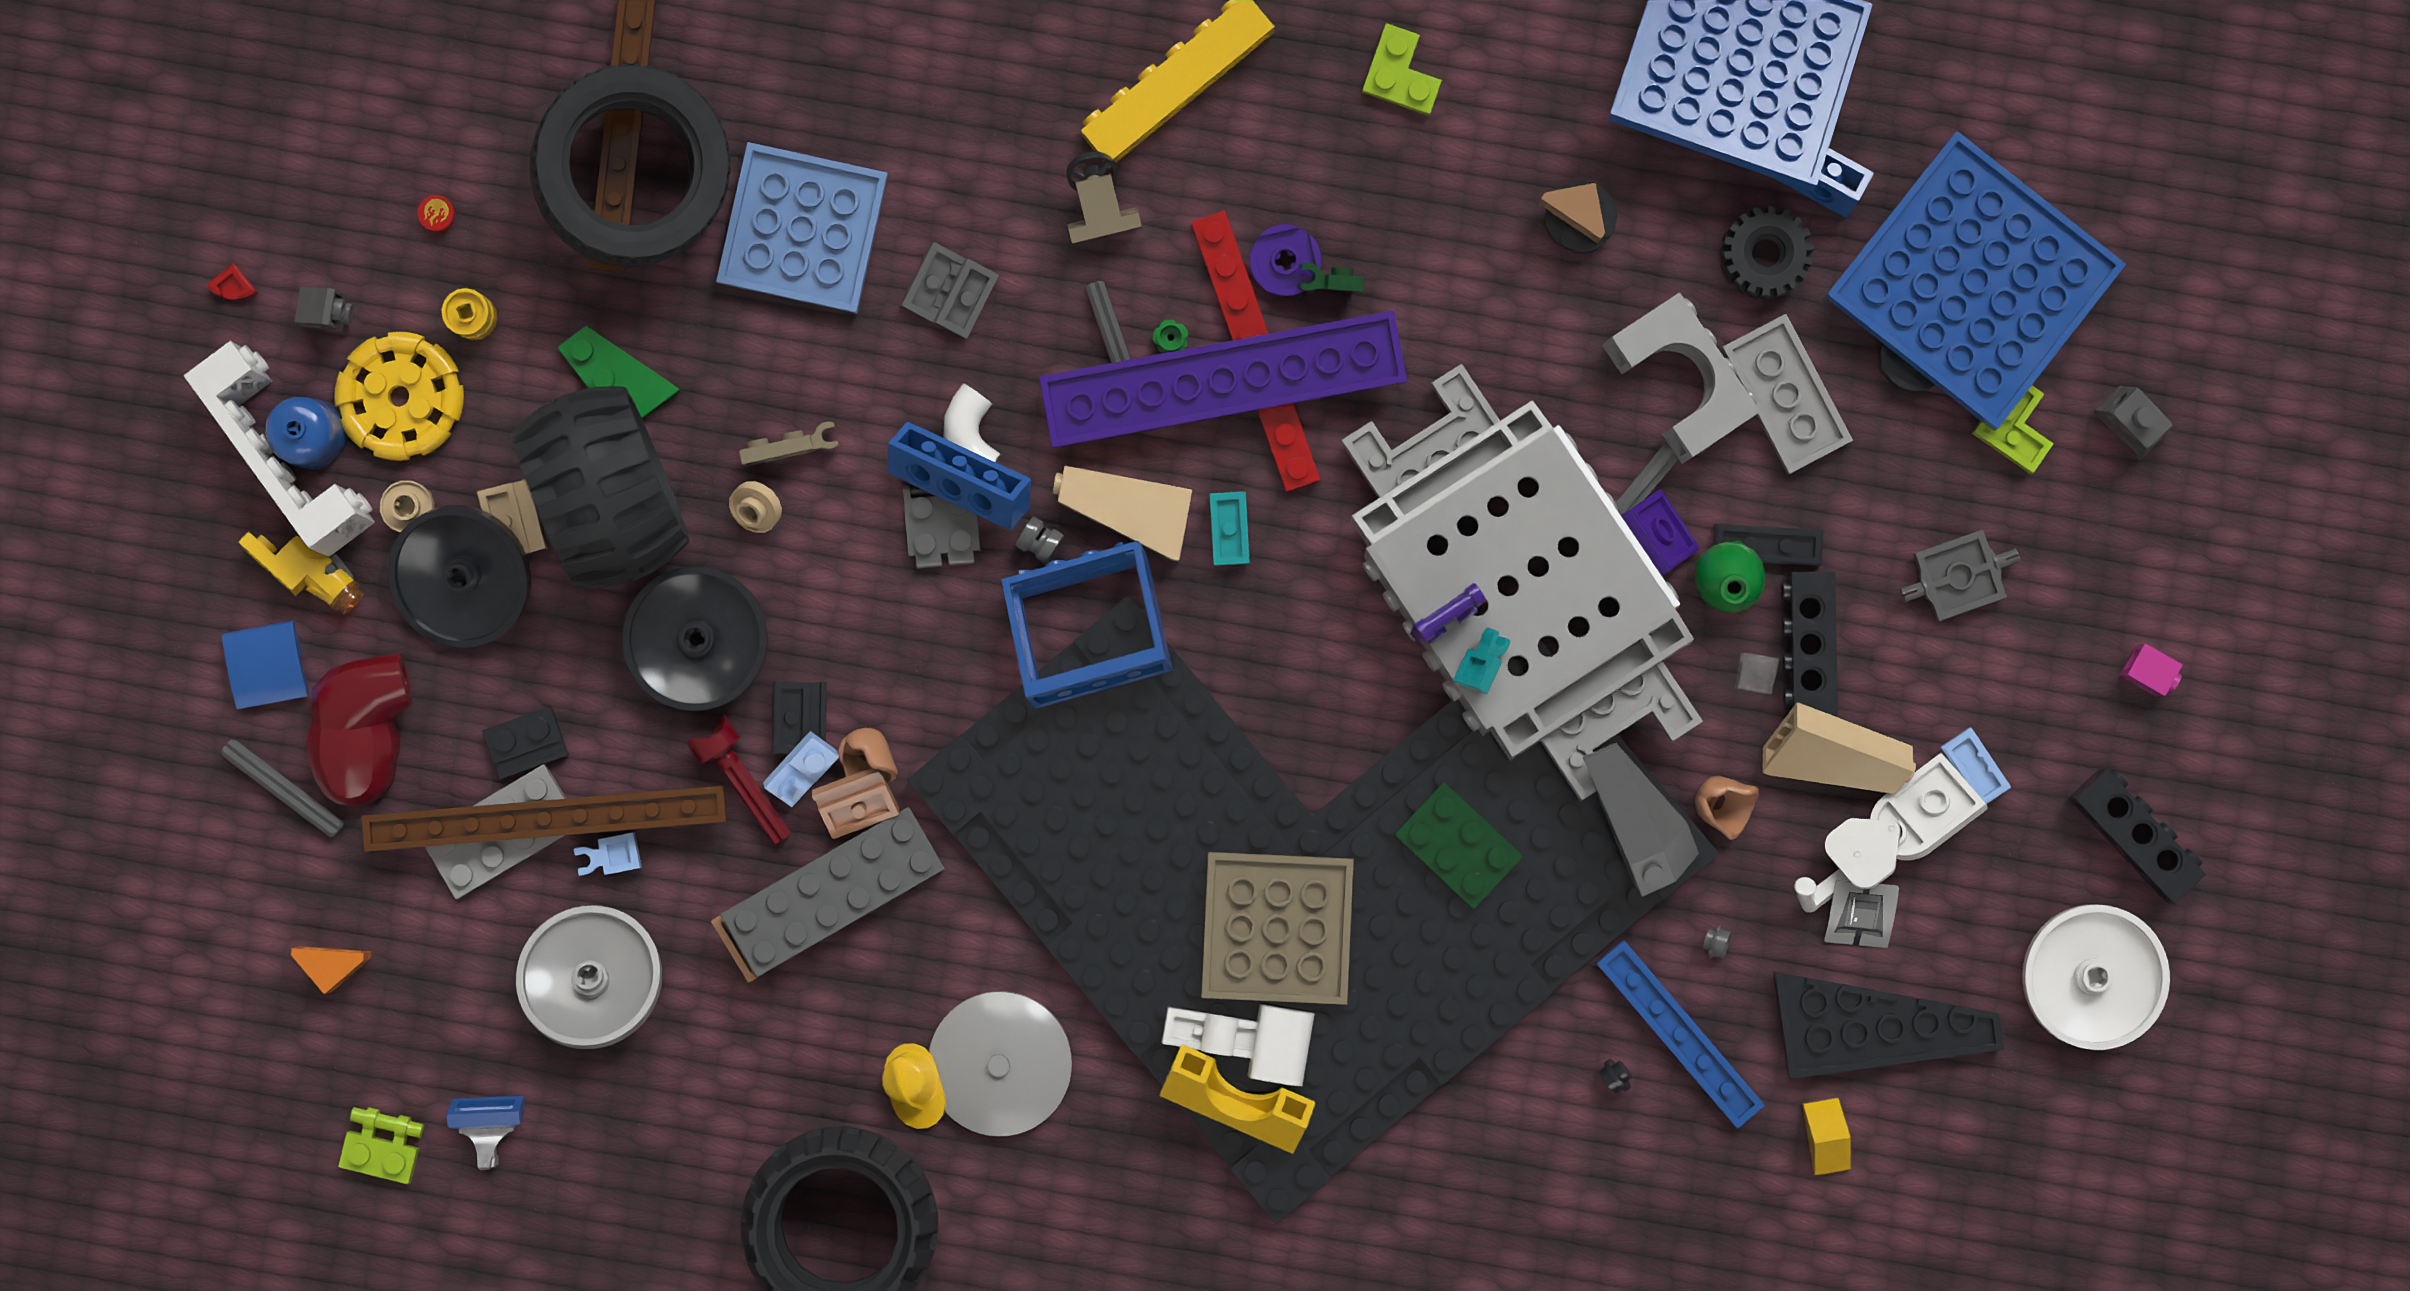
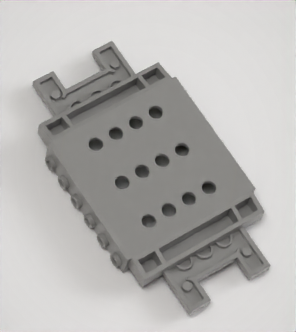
M1460 364L1431 384V387L1449 412L1442 419L1393 450L1390 449L1372 421L1341 441L1378 497L1376 501L1351 517V523L1367 545L1364 554L1366 562L1362 565L1373 582L1379 580L1386 590L1382 595L1393 612L1399 610L1406 620L1402 625L1413 642L1415 640L1410 632L1414 623L1422 618L1425 619L1463 593L1464 589L1472 583H1475L1480 588L1488 603L1487 612L1481 616L1473 615L1462 623H1459L1456 619L1445 626L1448 632L1432 644H1429L1428 641L1422 642L1421 644L1426 650L1422 653L1423 658L1433 672L1437 669L1446 680L1442 683L1444 690L1453 702L1456 700L1460 701L1466 712L1462 713V716L1473 732L1479 730L1482 736L1491 731L1510 761L1538 742H1541L1579 800L1583 801L1596 792L1583 757L1593 753V750L1650 713L1671 743L1703 722L1663 663V661L1690 645L1694 638L1676 611L1680 606L1676 591L1660 575L1619 514L1618 507L1611 495L1604 492L1598 483V477L1592 467L1585 463L1579 455L1578 448L1571 436L1567 433L1565 434L1560 425L1553 428L1533 400L1500 421L1464 366ZM1524 478L1535 480L1538 484V493L1530 498L1523 497L1517 489L1519 481ZM1494 497L1503 498L1508 504V512L1502 517L1491 515L1487 509L1490 499ZM1469 516L1476 520L1478 531L1474 535L1464 536L1459 533L1457 522L1462 517ZM1441 536L1447 541L1448 549L1443 555L1435 556L1428 551L1427 541L1431 537ZM1567 537L1574 539L1579 546L1578 553L1570 558L1562 556L1558 551L1559 541ZM1534 557L1545 559L1549 567L1548 572L1542 577L1531 575L1527 567L1530 559ZM1510 576L1517 581L1518 591L1516 594L1504 596L1498 591L1497 583L1502 577ZM1609 597L1617 601L1619 612L1616 616L1607 618L1601 615L1598 604L1603 598ZM1581 617L1588 622L1589 631L1585 636L1575 637L1569 632L1568 623L1572 618ZM1486 628L1498 630L1500 632L1499 636L1508 638L1510 645L1503 655L1497 656L1502 661V664L1488 693L1484 694L1461 687L1453 679L1468 648L1477 650L1483 631ZM1549 636L1558 642L1559 650L1557 654L1546 657L1539 652L1538 642L1543 637ZM1514 656L1523 657L1528 663L1527 673L1523 676L1512 675L1507 668L1510 658Z

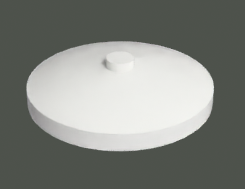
M2097 904L2082 905L2057 914L2039 929L2025 955L2022 982L2026 1001L2031 1012L2050 1034L2076 1047L2105 1050L2132 1042L2154 1024L2167 1000L2170 970L2166 953L2158 937L2138 917L2116 907Z

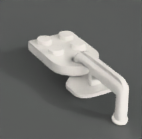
M1942 753L1938 754L1917 770L1913 778L1908 783L1905 782L1896 794H1885L1874 806L1870 819L1850 818L1827 836L1825 841L1826 852L1839 870L1817 886L1812 879L1807 877L1799 878L1795 882L1794 888L1803 910L1810 913L1814 912L1833 898L1836 880L1850 881L1860 889H1870L1877 886L1895 871L1897 859L1915 860L1926 856L1988 809L1987 804Z

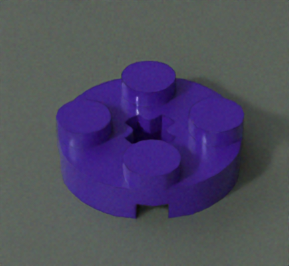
M1290 224L1276 225L1265 230L1255 241L1250 253V270L1254 280L1266 293L1278 297H1293L1306 291L1299 289L1297 286L1298 283H1309L1312 279V273L1309 270L1299 269V264L1312 263L1319 268L1321 267V252L1316 240L1304 230ZM1287 251L1288 256H1294L1296 262L1291 264L1290 270L1284 271L1282 266H1276L1275 260L1280 259V252Z

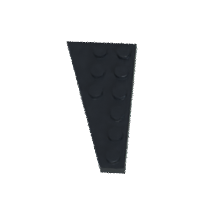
M1773 971L1789 1079L2004 1050L1999 1013Z

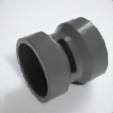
M1033 516L1021 533L1015 546L1024 552L1030 551L1034 553L1036 559L1046 565L1058 548L1064 535L1055 529L1049 530L1045 528L1043 521Z

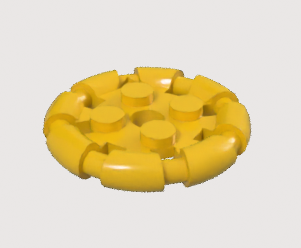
M389 332L387 337L380 339L372 337L366 340L346 358L349 362L343 373L339 371L336 379L334 401L335 407L340 409L342 417L340 421L344 431L361 449L366 447L374 452V456L382 459L404 461L410 460V456L422 453L424 456L431 453L452 434L449 432L455 420L459 421L462 413L464 389L463 385H459L457 378L459 370L455 362L438 344L433 346L424 341L425 337L419 334ZM393 350L396 360L384 363L382 353ZM417 354L426 357L423 368L413 363ZM362 368L371 372L366 376L364 384L356 380ZM443 378L445 389L437 392L434 380ZM402 386L408 390L409 400L405 405L398 407L392 403L391 393L395 388ZM363 401L366 413L356 415L353 403ZM433 408L443 412L437 424L427 420ZM377 425L387 430L381 439L372 435ZM416 430L417 439L406 442L404 433Z

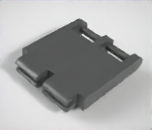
M903 485L908 556H916L917 569L943 567L942 554H948L949 566L975 564L974 551H981L978 515L938 496L912 498V495L931 493L921 488H911L910 485Z

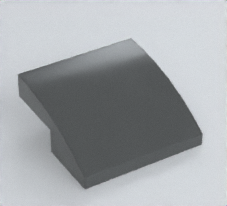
M931 242L899 306L967 339L999 275L968 258H964L935 242Z

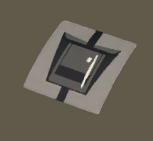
M1836 880L1824 941L1887 948L1895 918L1899 887L1878 884L1870 889H1860L1850 881Z

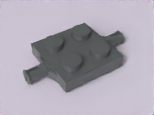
M1983 530L1913 554L1919 570V582L1900 588L1901 595L1915 591L1912 594L1903 596L1902 599L1906 603L1907 601L1925 596L1931 604L1936 621H1941L2006 598L2007 596L2001 582V569L2020 563V556L2006 560V558L2019 553L2016 548L1996 555L1989 547Z

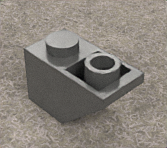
M300 287L294 322L305 327L345 333L346 325H350L353 319L354 305L350 303V297L336 289Z

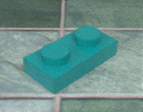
M1246 492L1210 493L1214 566L1250 564Z

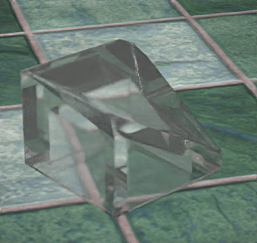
M1741 653L1735 689L1771 695L1779 658Z

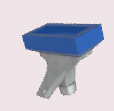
M524 1096L452 1099L446 1114L448 1128L459 1130V1133L468 1136L473 1141L477 1152L479 1170H489L498 1165L496 1146L505 1134L513 1131L515 1126L521 1124L526 1109Z

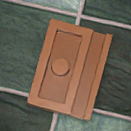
M870 768L812 790V798L818 805V810L832 839L899 815L897 802L879 769Z

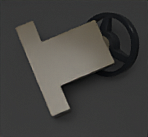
M1088 152L1077 156L1070 162L1066 170L1067 180L1071 188L1078 191L1085 219L1067 224L1072 243L1142 226L1137 207L1123 211L1119 210L1113 186L1117 176V168L1112 157L1102 152ZM1088 160H1103L1099 165H1089L1084 169L1076 168L1079 164ZM1111 165V174L1104 175L1109 166ZM1071 174L1081 179L1082 181L1075 183L1071 179Z

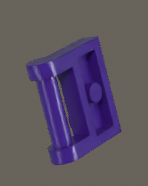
M1472 583L1464 589L1463 593L1425 619L1422 618L1414 623L1410 634L1418 645L1427 641L1429 644L1434 643L1448 632L1445 626L1456 619L1459 623H1462L1477 612L1474 606L1478 607L1486 601L1484 594L1475 583Z

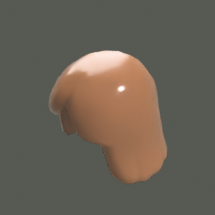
M872 728L857 729L842 739L838 754L844 768L845 778L874 768L881 770L888 784L896 779L898 770L887 740L880 731ZM859 755H865L867 760L863 761Z
M1712 776L1702 783L1696 794V812L1706 823L1719 830L1728 839L1734 840L1744 830L1751 817L1756 800L1759 797V789L1755 786L1745 785L1722 776ZM1724 795L1725 801L1722 808L1712 810L1719 796Z

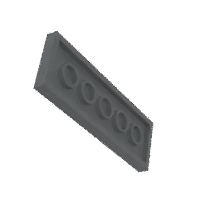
M907 807L900 811L899 815L884 820L721 913L720 917L756 978L945 868L911 809Z

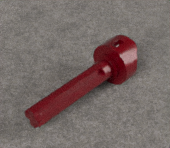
M723 715L717 719L716 726L708 738H691L685 741V743L700 764L708 760L712 762L716 759L718 767L773 845L791 834V831L739 757L731 750L735 746L733 743L740 738V735L726 715Z

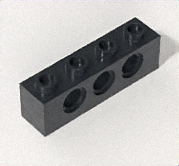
M1835 572L1788 573L1787 580H1782L1781 599L1782 602H1787V616L1782 617V637L1788 638V652H1783L1782 669L1784 674H1788L1789 688L1783 689V708L1790 712L1798 702L1832 716H1838ZM1804 599H1810L1816 605V614L1811 619L1803 617L1800 613V603ZM1806 634L1813 636L1817 642L1816 651L1811 655L1805 654L1800 647V641ZM1807 670L1814 672L1818 679L1817 686L1811 691L1806 690L1801 685V676Z
M2098 769L2068 799L2166 903L2176 904L2206 875L2199 867L2203 864L2193 851L2188 848L2183 850L2174 841L2178 838L2177 834L2166 823H2157L2150 815L2153 811L2150 805L2138 795L2134 798L2126 790L2125 787L2128 783L2116 770ZM2114 797L2119 799L2122 804L2121 813L2117 817H2112L2107 810L2108 802ZM2137 824H2142L2147 833L2145 840L2140 844L2136 843L2132 837V830ZM2163 850H2166L2171 856V863L2165 870H2162L2157 864V856Z

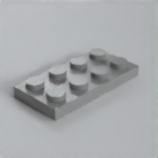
M1787 314L1721 348L1725 357L1735 366L1737 378L1745 389L1748 388L1754 394L1757 400L1756 406L1760 410L1756 416L1787 475L1853 441Z
M543 764L474 806L566 799L547 765ZM566 835L428 846L425 848L455 899H459Z

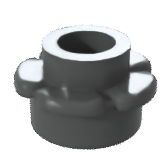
M1718 925L1716 930L1709 929L1703 949L1709 951V959H1712L1713 956L1724 959L1728 950L1732 932L1722 929V925Z

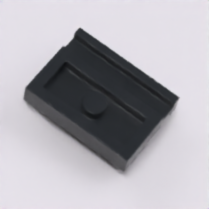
M773 681L772 753H791L810 731L826 742V682Z
M552 706L482 730L493 763L498 771L499 779H504L569 756Z

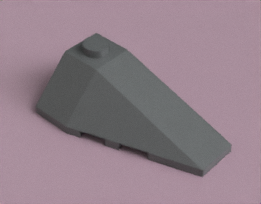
M1617 743L1584 756L1583 760L1629 876L1640 894L1644 896L1676 882L1699 854L1688 823Z

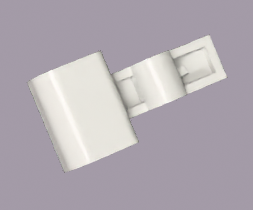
M1260 1004L1256 1022L1167 1007L1161 1043L1179 1047L1183 1044L1192 1049L1208 1053L1250 1058L1248 1076L1250 1078L1302 1086L1315 1014Z

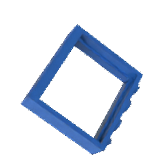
M1139 541L1125 545L1119 542L1111 549L1100 552L1097 550L1082 553L1079 558L1068 561H1051L1043 568L1033 571L1020 570L1019 575L1001 579L1025 696L1034 709L1173 671L1148 556ZM1136 567L1154 648L1039 679L1023 598Z

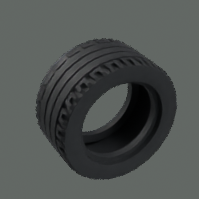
M626 63L618 66L609 65L608 68L601 67L596 71L584 74L583 77L577 78L573 83L565 87L551 102L538 125L533 139L529 174L534 199L541 215H543L545 222L552 228L555 235L562 239V242L572 247L575 252L578 251L584 257H589L599 263L603 262L607 263V265H617L620 267H637L658 263L677 255L688 248L707 230L716 218L727 195L731 173V155L729 154V142L725 137L727 134L725 129L723 130L720 118H717L715 109L708 104L705 96L702 97L698 93L699 90L691 87L686 80L682 81L677 78V75L665 72L666 70L661 68L657 70L653 66L628 65ZM635 109L658 117L672 128L684 146L689 165L687 188L680 204L675 210L664 218L652 223L623 225L599 216L584 203L571 179L569 154L572 141L578 131L594 117L611 110Z

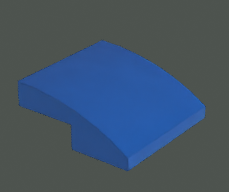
M294 620L222 634L227 671L237 709L308 696L309 687L301 662L303 653Z

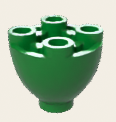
M1740 541L1724 542L1712 546L1702 554L1694 566V583L1698 595L1707 606L1719 612L1737 613L1747 610L1758 601L1765 587L1766 573L1761 558L1753 549ZM1730 582H1739L1741 588L1737 587L1731 593L1727 590Z

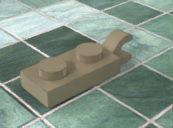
M821 423L813 435L804 436L803 431L800 430L782 434L783 441L769 443L768 438L747 442V449L739 450L742 465L748 467L816 452V450L836 449L840 446L838 441L826 442L823 439V434L826 430L836 428L835 423Z

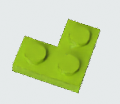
M1386 23L1362 93L1429 116L1442 80L1408 69L1420 35Z
M2031 386L1997 430L1993 431L1980 420L1972 434L2029 474L2034 473L2053 446L2051 441L2025 424V421L2044 393Z

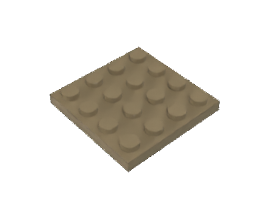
M1208 852L1202 998L1347 1005L1354 859Z

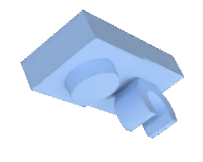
M810 731L763 782L764 788L790 807H793L839 758L837 750Z

